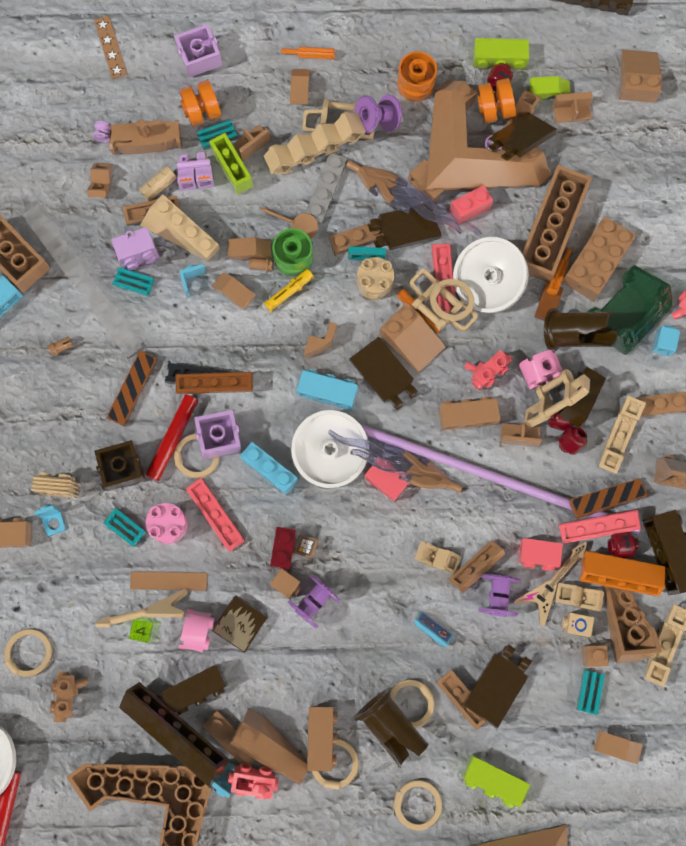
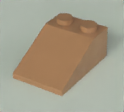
M622 49L619 100L655 103L661 92L662 76L658 52Z
M408 303L401 307L380 327L379 335L418 373L445 349V345Z
M664 456L658 459L653 483L686 489V460L678 461L673 456Z

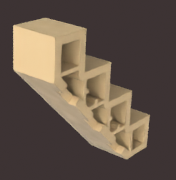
M344 112L333 124L320 123L311 134L299 133L294 135L288 145H272L264 155V158L272 175L287 174L292 172V167L299 164L305 166L316 161L315 157L325 153L327 156L338 151L340 145L347 142L351 145L357 142L366 130L358 113Z

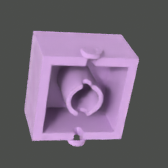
M208 24L174 36L177 50L189 77L223 66L221 55L216 45V37L212 35Z
M147 227L133 232L127 231L125 235L111 239L117 258L124 269L133 270L138 268L140 264H151L157 258H160Z
M233 410L194 417L195 434L199 442L202 460L240 453L239 427L235 423Z

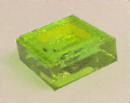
M134 619L129 639L149 643L154 623Z

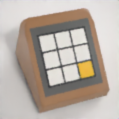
M300 534L294 553L313 559L319 540Z

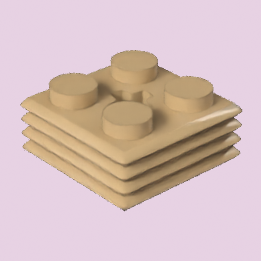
M39 472V476L34 475L32 477L34 479L31 485L33 492L47 496L79 497L77 494L79 493L80 484L71 475L59 474L57 477L50 473Z

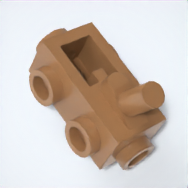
M57 672L56 680H52L51 693L55 694L54 701L50 702V714H53L54 722H66V718H72L73 697L78 695L79 688L89 685L86 677L74 681V676H69V672Z

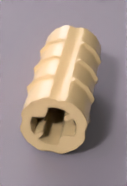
M166 166L138 190L147 201H151L171 185L177 177Z

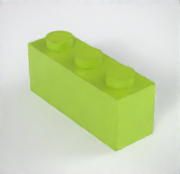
M475 38L473 67L484 69L499 63H505L517 70L527 67L529 61V39Z
M226 133L210 140L211 151L236 194L239 195L252 188V177Z
M472 754L462 774L465 785L475 790L477 787L483 789V794L492 799H495L496 796L503 799L502 803L510 808H514V806L521 807L530 786L528 782Z

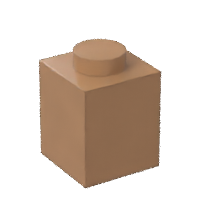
M282 568L269 584L289 599L292 596L295 598L302 589L300 587L301 582Z
M607 645L581 646L584 667L609 666Z

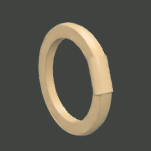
M445 279L434 285L429 295L432 309L445 320H462L471 313L474 307V296L471 289L465 283L456 279ZM445 286L461 288L468 297L466 310L456 315L448 314L441 310L436 301L441 288Z
M190 434L177 444L175 452H173L175 467L187 477L203 478L210 475L216 469L220 457L214 458L210 467L204 471L192 472L186 469L182 462V448L188 442L197 440L196 434Z
M24 629L15 633L7 642L4 651L5 665L14 675L21 677H33L40 674L47 668L52 658V645L49 638L41 631L35 629ZM34 635L44 643L46 655L41 665L36 669L24 671L12 660L11 651L18 639L23 636Z
M412 679L403 680L391 689L390 697L392 700L395 694L406 686L418 687L428 700V709L421 719L411 722L415 728L424 725L433 714L434 695L425 683L423 684Z
M337 739V745L344 747L350 753L353 762L352 770L342 781L326 780L320 775L319 771H312L314 778L324 788L339 790V788L350 784L358 772L359 760L357 753L348 742L342 739Z
M412 780L396 791L393 807L396 817L403 826L414 831H422L433 826L439 819L442 812V799L438 790L431 783L424 780ZM413 787L428 789L433 794L436 802L433 816L421 824L408 821L401 812L404 794Z

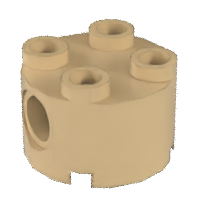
M378 257L364 259L357 271V288L362 295L371 300H380L391 292L394 284L392 264Z

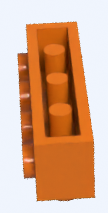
M585 551L581 560L580 581L659 597L665 588V566H660L656 563L640 562L636 559L619 558L615 555L599 554L595 551Z

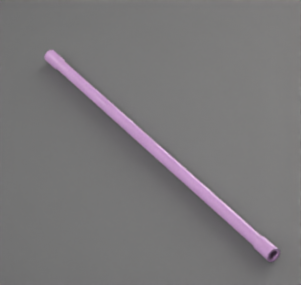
M360 424L368 437L572 510L568 502L570 499ZM601 511L588 516L596 517L601 515H607L609 513ZM640 530L629 532L638 535Z

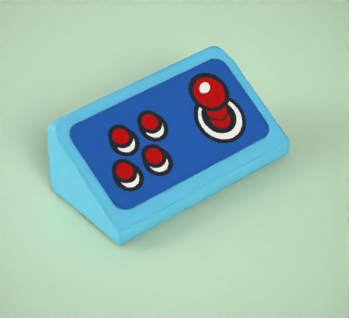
M420 612L413 622L416 627L442 647H447L452 639L451 633L424 612Z

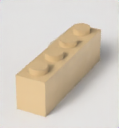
M163 194L150 207L140 224L141 227H147L154 234L207 262L220 249L216 241Z

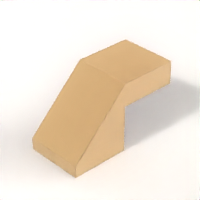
M420 541L414 560L450 574H455L462 556Z
M558 583L555 602L601 612L604 592L581 588L577 585Z

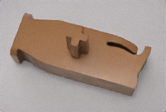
M141 119L140 122L111 125L112 133L109 147L112 155H116L117 150L123 154L163 152L178 147V149L182 148L179 120L174 122L161 120L144 122Z

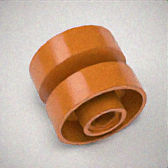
M414 51L405 55L400 61L397 87L405 99L418 102L427 99L432 94L437 74V64L432 56L425 52Z
M509 78L497 80L496 92H493L490 82L478 85L479 96H477L480 114H483L485 124L497 121V110L501 111L503 119L516 117L515 102Z
M209 80L197 83V95L191 86L179 89L182 99L180 100L186 118H189L192 127L204 123L202 112L206 113L210 121L222 117Z

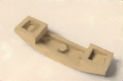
M630 396L626 397L608 436L598 467L617 474L634 427L645 407V402Z
M675 604L672 605L658 633L662 652L649 657L644 679L661 687L665 686L671 670L669 668L682 633L686 631V609Z

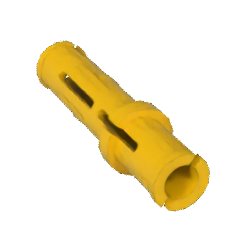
M305 269L295 279H290V283L264 302L265 307L272 312L296 291H301L305 284L314 279L313 274L308 269Z

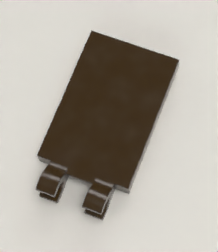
M527 113L494 133L488 139L492 144L487 149L495 152L498 148L502 147L506 152L501 155V158L506 161L515 155L520 158L555 136L557 128L531 113Z
M430 203L379 214L378 219H371V224H368L370 232L380 229L383 232V235L377 236L376 241H374L376 248L388 246L389 250L437 240L442 236Z
M377 337L349 358L351 364L384 404L390 401L393 407L398 410L403 406V402L397 397L399 394L405 391L411 399L418 395L417 389L411 384L414 378L380 337Z
M510 645L505 646L500 655L496 653L492 655L462 704L494 728L500 726L529 676L524 674V672L532 662L526 656L522 657L518 664L511 661L509 658L514 653L515 648Z

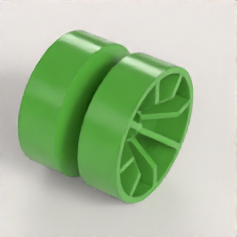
M289 228L281 231L275 237L272 247L276 267L281 273L295 277L299 276L305 269H310L313 262L312 242L304 231Z

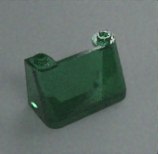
M636 265L624 273L622 277L623 287L602 309L593 307L587 311L613 312L609 316L606 328L618 332L614 348L623 355H627L670 311L673 303L671 285Z

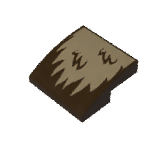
M235 595L212 631L245 653L269 616Z

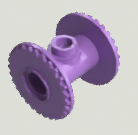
M391 94L384 95L378 105L371 96H362L358 99L354 108V113L359 114L365 127V133L373 132L378 123L385 131L392 132L401 123L402 109L397 97Z
M483 574L482 579L492 581L491 591L489 592L490 604L489 609L478 608V611L494 616L518 617L517 612L508 611L510 583H521V579L506 575Z
M311 575L310 578L317 584L313 590L307 594L298 606L291 600L287 603L307 623L309 622L314 628H318L319 626L311 618L330 597L338 603L341 600L324 582Z

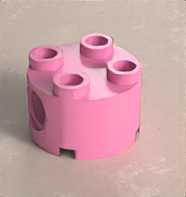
M554 350L538 353L532 356V359L529 361L527 358L519 364L530 390L536 389L541 383L545 382L547 384L560 376L563 371Z
M162 503L153 506L149 510L146 518V528L149 535L160 543L173 544L178 542L187 533L188 520L185 513L179 507L170 503Z
M187 608L186 614H190V617H185L180 639L184 641V644L179 643V649H192L202 653L203 649L208 650L210 638L206 636L208 629L212 630L214 618L211 617V613H201Z

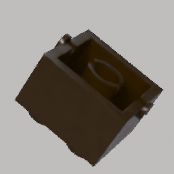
M133 440L94 451L98 464L96 470L101 476L103 488L107 491L146 481L137 444Z

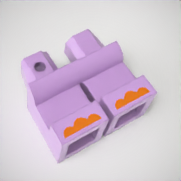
M198 152L196 161H190L188 154L179 156L177 169L180 191L197 189L196 182L199 189L215 187L212 166L206 152Z

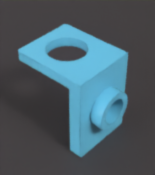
M204 264L197 266L189 265L186 269L179 271L187 297L190 296L186 279L206 274Z
M49 504L42 506L40 510L34 512L35 516L42 518L47 536L66 531L60 508ZM52 519L59 521V527L55 530L49 528V522Z
M228 762L222 776L212 784L215 788L214 791L221 797L226 796L229 798L232 793L231 784H228L225 778L227 771H234L235 765L231 762Z

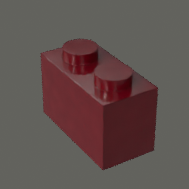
M276 527L270 563L271 568H282L283 570L291 571L297 535L295 529Z

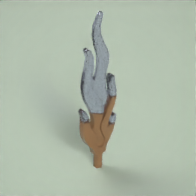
M351 160L348 161L346 167L358 173L357 176L373 195L378 196L379 192L386 202L397 209L409 213L411 207L423 218L449 225L459 234L462 233L461 228L455 221L442 216L446 215L447 209L439 207L424 193L407 187V181L386 170L366 167L364 165L361 167Z
M331 429L328 431L329 435L339 443L360 448L352 449L350 451L351 455L359 456L383 471L402 473L398 477L400 480L425 489H445L447 487L458 493L462 490V485L450 481L449 477L425 458L420 457L418 460L406 450L389 444H385L383 449L368 440L345 438Z

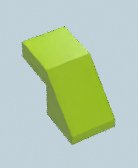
M559 76L532 77L529 79L530 93L540 97L541 101L553 95L570 93V82Z

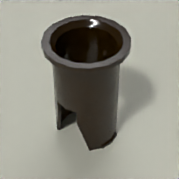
M556 308L549 309L544 321V340L547 349L557 351L559 347H614L618 332L606 328L609 316L613 312L560 313Z
M387 688L367 702L355 714L354 719L365 723L398 767L401 768L402 763L409 756L407 749L420 756L429 744L391 699L390 693L392 690Z

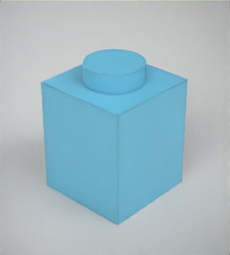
M670 325L661 326L656 331L652 352L669 357L676 352L680 330H676L675 327Z

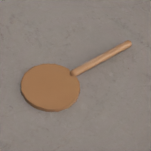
M262 208L263 212L292 223L291 228L304 231L310 239L314 238L317 234L318 222L311 214H299L292 220Z

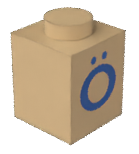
M566 613V617L563 616L561 627L564 628L563 633L591 638L594 617Z

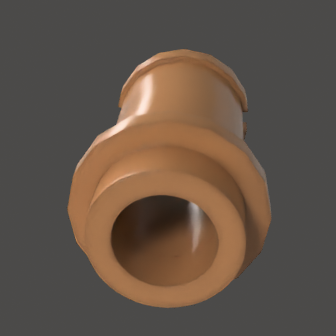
M250 258L249 268L250 270H266L268 273L273 271L274 263L270 258Z
M69 336L54 343L50 342V345H47L52 356L55 354L58 356V353L73 347Z

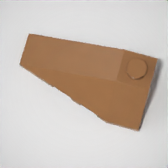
M603 586L610 639L616 664L636 662L661 653L657 633L653 626L649 625L643 610L641 611L637 606L631 591Z
M248 708L229 745L301 785L307 772V762L266 717Z

